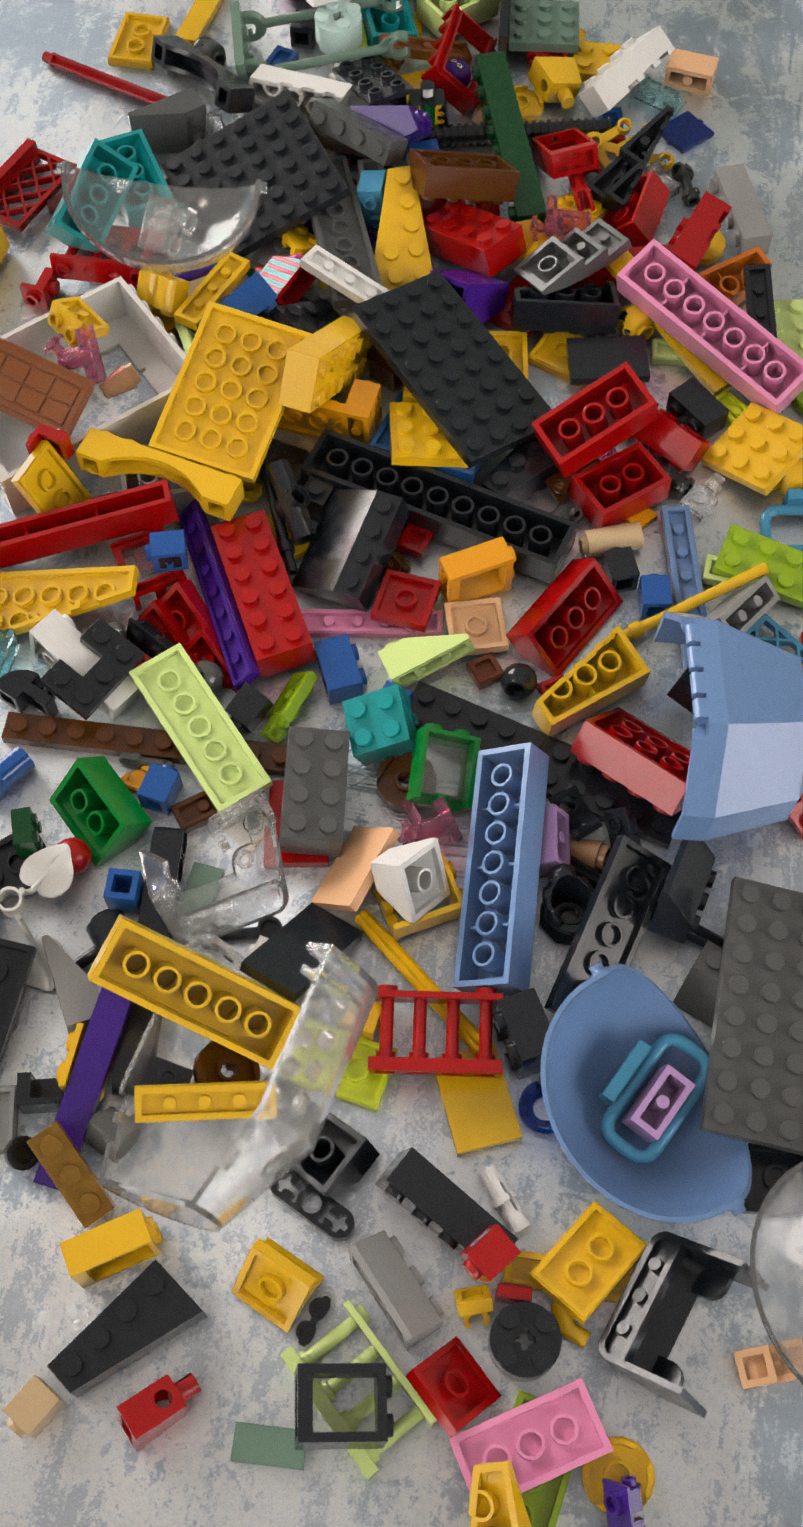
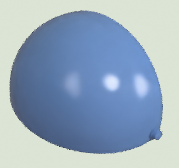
M601 962L589 968L592 973L590 978L575 988L557 1009L546 1032L542 1048L540 1072L543 1101L553 1132L560 1146L575 1168L595 1189L614 1203L635 1214L654 1220L676 1223L701 1221L713 1218L726 1211H731L733 1216L740 1215L746 1211L744 1206L745 1198L750 1191L752 1182V1167L748 1144L745 1141L699 1131L704 1092L661 1155L652 1162L646 1164L635 1163L616 1151L604 1139L601 1131V1120L609 1106L597 1097L640 1039L651 1047L660 1036L668 1033H678L690 1039L708 1055L709 1052L677 1006L647 976L624 964H614L610 967H604ZM676 1046L668 1047L614 1124L616 1133L639 1150L647 1149L652 1142H646L620 1121L656 1069L669 1064L691 1082H694L700 1073L699 1063Z

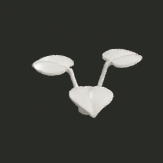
M68 844L46 847L35 852L25 860L20 869L19 877L22 883L31 888L25 889L21 887L17 889L13 886H7L0 890V910L5 916L16 918L30 946H34L37 949L26 985L47 992L52 991L55 986L42 938L35 942L21 915L26 909L25 895H31L37 890L44 898H55L61 896L70 888L73 882L74 869L71 850ZM50 936L64 951L62 945L58 942V940Z

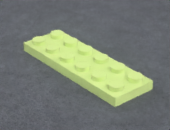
M180 642L129 671L133 682L220 816L225 815L273 785L272 780Z

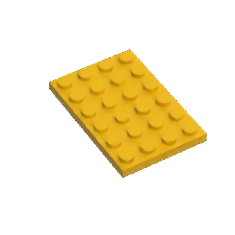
M209 301L148 446L200 465L209 466L226 474H234L243 481L254 484L286 407L279 405L287 349L312 335V333Z

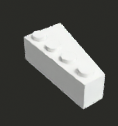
M660 25L637 39L631 37L622 44L623 50L620 49L609 57L611 62L603 64L596 71L598 75L590 77L583 84L585 88L578 96L592 117L597 118L614 107L630 92L631 88L645 78V74L661 63L660 59L670 55L675 50Z
M261 64L250 76L248 83L255 88L254 102L259 105L289 90L308 122L315 99H334L347 106L353 84L265 64Z
M56 609L52 610L29 631L31 653L37 658L43 655L48 662L47 666L49 668L61 659L81 676H84L100 659L80 642L82 634L75 628L74 621L67 614L61 615ZM130 675L99 706V709L113 721L139 698V689Z

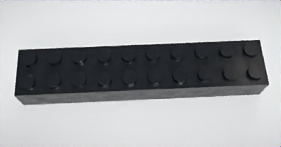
M326 428L300 468L302 487H304L309 477L313 476L334 484L336 489L378 490L402 497L410 512L404 528L410 523L434 533L435 540L461 550L503 536L508 546L511 545L516 554V562H514L513 569L549 584L558 576L575 543L578 525L576 522L427 466L391 465L390 452Z

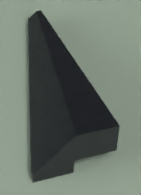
M667 105L620 148L618 157L587 184V187L591 189L593 200L603 203L602 208L607 209V211L624 209L674 113V108Z

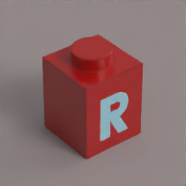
M498 1224L489 1225L459 1255L465 1261L462 1264L464 1270L473 1280L477 1281L480 1279L482 1282H491L521 1251Z

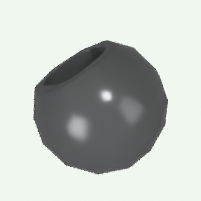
M208 660L195 663L194 665L212 692L217 694L222 688L224 681L223 672L220 667Z

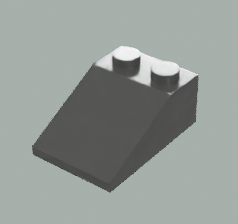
M193 87L127 113L130 131L142 128L153 154L181 153L193 146L198 136L202 140L210 136L206 104Z

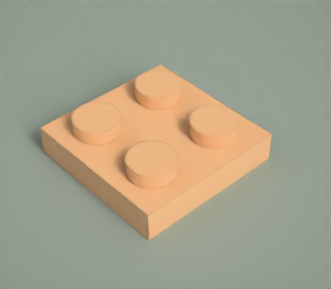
M500 597L444 603L447 634L467 633L475 648V651L466 656L508 651L509 643L506 636L507 632Z

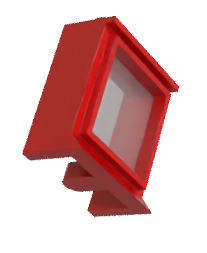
M163 526L145 530L142 533L122 538L110 544L117 566L135 565L139 570L136 594L134 597H131L137 611L142 610L139 597L154 592L157 600L161 599L167 593L166 587L175 584L177 581L187 580L183 570L155 573L152 562H147L145 545L150 544L149 533L164 531Z

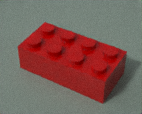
M460 201L446 202L443 207L427 215L423 220L429 253L488 278H492L527 253L521 224Z
M626 361L531 424L537 439L563 477L567 478L660 418L657 402Z

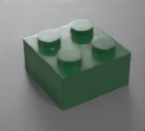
M30 807L10 810L13 846L22 861L43 849V841L39 839V833H42L41 822L38 821L37 814L33 813Z

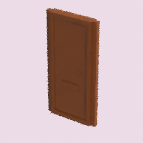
M0 337V411L34 428H37L41 423L54 429H62L71 436L94 390L95 382Z

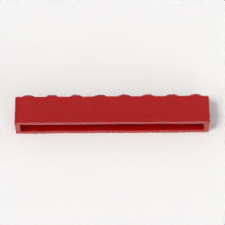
M167 479L1 523L0 569L180 521L176 501Z

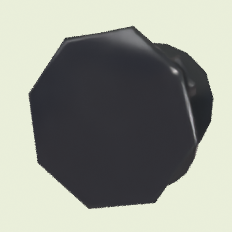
M561 863L550 870L548 874L549 883L543 888L539 926L548 933L555 943L571 945L594 888L590 885L587 878L576 875L573 866Z

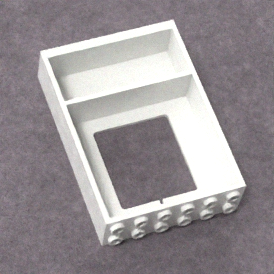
M121 276L79 296L110 326L108 336L87 339L83 352L77 353L48 324L50 311L0 336L71 371L120 348L140 374L142 373L144 379L157 395L95 427V429L109 431L113 435L124 439H132L142 445H147L150 442L187 355L185 349L181 350L178 346L175 336L172 333H167L161 319L158 316H153L147 302L139 299L132 284L128 285ZM0 411V496L11 512L16 515L31 507L11 480L30 456L25 443L28 436L36 428ZM88 432L73 440L70 438L74 451L77 450ZM76 452L70 460L62 458L79 480L92 474L80 469Z

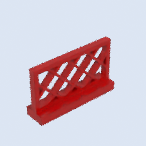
M27 138L0 167V206H5V210L0 211V223L22 232L71 179L77 164L38 149L36 142ZM41 159L48 162L47 164L36 166ZM61 168L66 169L63 173L54 174L53 170ZM42 172H51L49 176L37 178L36 175ZM34 175V179L22 181L26 176ZM53 183L50 188L42 190L39 188V185ZM35 186L37 188V191L22 192V189ZM19 190L20 192L18 195L9 196L12 191ZM39 198L35 204L25 205V201ZM22 202L21 207L8 209V204ZM25 214L19 222L10 218L11 216Z

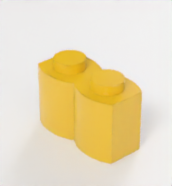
M140 268L136 292L141 301L145 300L151 310L160 309V314L174 317L176 310L187 299L190 282L160 270Z

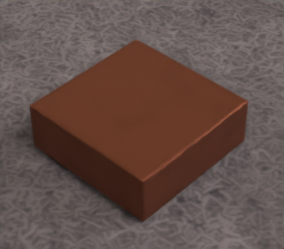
M492 652L466 663V669L479 690L501 681L504 671Z

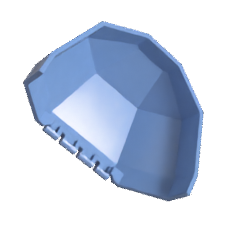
M664 612L654 640L655 642L685 644L688 647L687 657L689 672L691 673L689 675L691 696L694 699L692 701L694 722L697 724L691 732L692 745L683 809L671 833L672 839L705 841L787 820L803 793V665L800 657L718 620L696 614Z

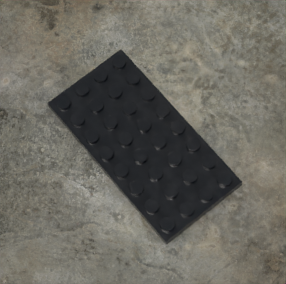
M439 270L350 307V316L469 468L536 437L531 423L552 409Z

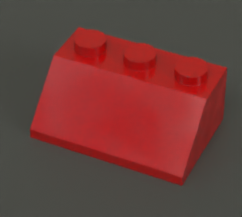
M652 170L640 177L624 209L607 211L603 221L627 237L632 247L646 246L654 238L663 210L667 205L666 202L670 190Z

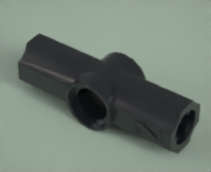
M288 459L271 462L266 466V470L277 497L273 501V508L276 514L286 520L295 545L312 542L317 538V533L306 507L310 503L307 491L297 484Z

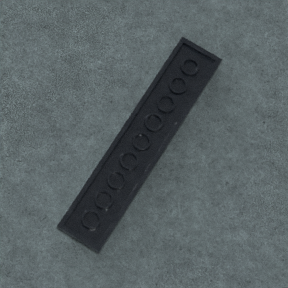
M418 682L413 691L414 697L410 702L412 713L418 719L416 730L428 723L442 725L443 730L452 732L457 729L467 730L471 732V736L481 738L480 751L531 742L550 756L546 798L549 799L571 784H575L588 808L603 823H605L603 811L630 805L631 810H635L634 815L638 832L633 833V835L668 850L672 841L671 833L682 810L672 816L661 814L646 799L634 797L627 791V787L606 779L602 775V771L594 766H587L578 761L577 755L570 752L571 744L555 737L547 736L543 732L427 683ZM427 746L461 761L462 752ZM567 796L561 801V804L574 809L576 798Z

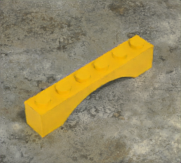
M91 427L75 451L81 470L104 478L122 474H146L167 479L188 491L199 502L205 513L227 521H231L245 497L242 479L234 474H226L209 466L176 457L139 444L132 439L118 437L106 430L101 431Z

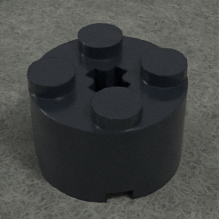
M516 1302L503 1308L494 1319L488 1336V1351L494 1365L504 1376L517 1382H531L544 1376L558 1359L562 1345L561 1331L555 1316L546 1308L533 1302ZM521 1334H527L528 1340L533 1341V1344H530L527 1350H522L521 1343L515 1342V1339H519Z

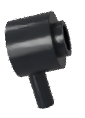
M106 909L92 917L91 922L86 927V932L94 946L73 960L81 969L95 961L119 914L125 916L122 910Z

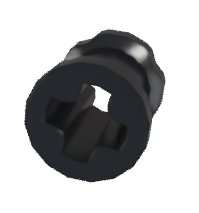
M670 465L665 470L672 478L670 491L677 494L679 500H683L692 490L695 479L683 476L676 471L674 466Z

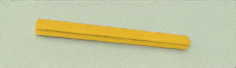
M364 909L355 916L357 926L364 931L367 937L417 991H442L368 910ZM428 1003L446 1022L447 1004ZM460 1011L459 1038L474 1054H479V1030Z

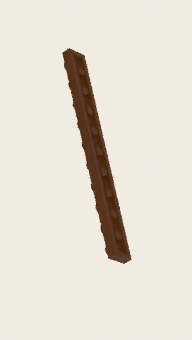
M8 712L1 736L4 743L120 757L122 752L138 753L143 757L166 759L176 764L187 765L166 731L160 729ZM245 740L268 775L284 776L286 744Z

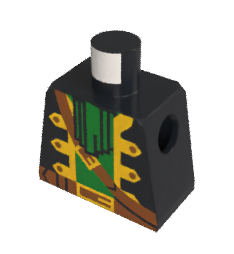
M432 80L422 81L420 89H413L414 92L409 94L407 105L427 112L432 120L433 125L431 127H435V124H438L439 127H442L443 124H446V127L450 126L444 89L435 88V83Z

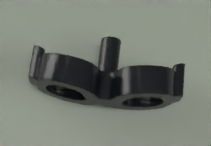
M325 1295L323 1298L318 1297L311 1301L308 1307L309 1314L311 1315L310 1321H302L296 1328L299 1345L305 1347L311 1343L316 1333L318 1321L322 1320L330 1309L331 1298Z

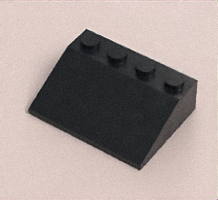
M334 489L315 530L317 538L310 542L298 568V573L291 584L292 588L367 612L410 514L404 499L378 490Z

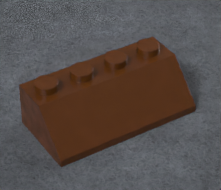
M409 148L408 155L413 188L421 195V198L428 201L444 198L450 202L466 199L471 203L477 204L483 200L497 205H502L503 202L514 201L520 172L500 155Z

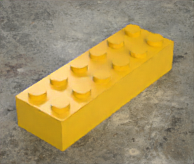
M341 316L287 349L279 405L310 414L333 396L340 393L344 388L348 387L354 382V379H358L367 372L369 366V359L366 358L367 351L371 348L372 343L353 318Z
M119 914L87 974L89 981L271 1070L303 1011V1008L296 1001L292 1002L274 990L122 914Z

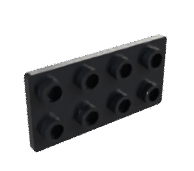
M377 55L360 58L355 61H344L339 66L333 68V74L342 82L353 84L351 91L368 106L380 105L386 102L393 105H407L406 95L414 92L413 87Z

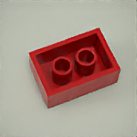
M639 441L573 475L569 498L577 507L583 510L584 516L595 529L619 525L628 518L667 500L672 478Z

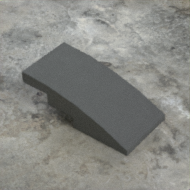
M598 218L583 231L575 227L560 240L552 236L513 269L515 273L542 295H546L589 277L629 250L632 245L627 237L601 218Z

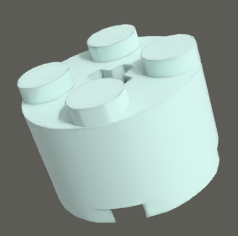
M338 0L318 7L314 15L316 43L319 44V49L322 52L332 54L361 47L362 14L359 4Z

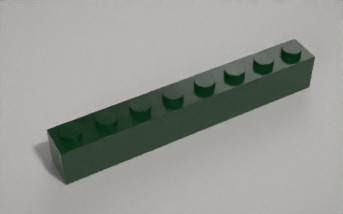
M503 50L476 55L475 66H472V78L474 82L477 81L478 101L483 102L482 117L484 121H488L487 136L488 140L493 141L494 145L492 146V154L500 155L520 172L514 201L508 202L510 206L508 207L509 220L519 222L536 218L544 226L547 209L505 52Z

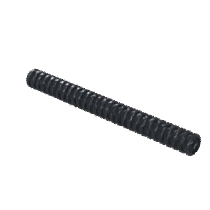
M610 116L606 117V119L599 117L598 120L592 117L591 120H588V118H584V120L577 118L576 121L573 118H570L569 121H566V119L561 121L554 119V122H551L550 119H547L546 122L543 120H539V122L532 120L531 123L528 120L524 121L528 142L534 137L575 127L584 134L594 131L602 134L613 128ZM480 122L479 125H476V123H472V125L465 123L464 126H461V123H458L457 126L450 124L447 127L446 124H443L442 127L435 124V127H431L433 134L420 140L436 139L438 146L443 145V147H446L447 144H450L451 147H454V144H458V147L462 146V144L469 146V143H472L473 146H476L477 143H480V145H484V143L491 145L493 142L488 140V122L487 125Z

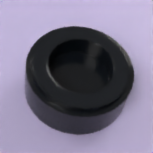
M17 1136L7 1143L4 1150V1158L12 1169L24 1171L31 1169L37 1164L38 1159L27 1144V1141L32 1137Z

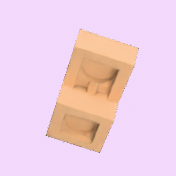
M803 1338L733 1352L743 1390L803 1379Z

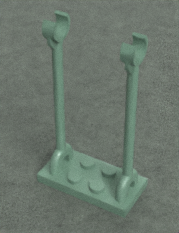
M239 0L230 2L234 59L238 77L249 83L250 76L261 64L269 65L264 60L255 58L250 42L260 40L265 35L267 28L314 19L318 8L264 18L259 12L253 10L241 11ZM386 0L348 1L359 4L361 9L374 7L380 11L390 13L398 12L403 8L402 0L388 2ZM246 24H254L255 27L248 29ZM398 30L385 37L377 45L270 66L298 71L375 55L404 60L411 56L410 47L406 46L403 49H395L392 46L399 41L407 42L408 33Z

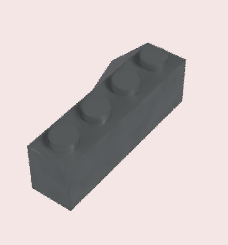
M334 99L314 100L308 123L324 149L373 159L384 166L402 163L409 141L407 138Z

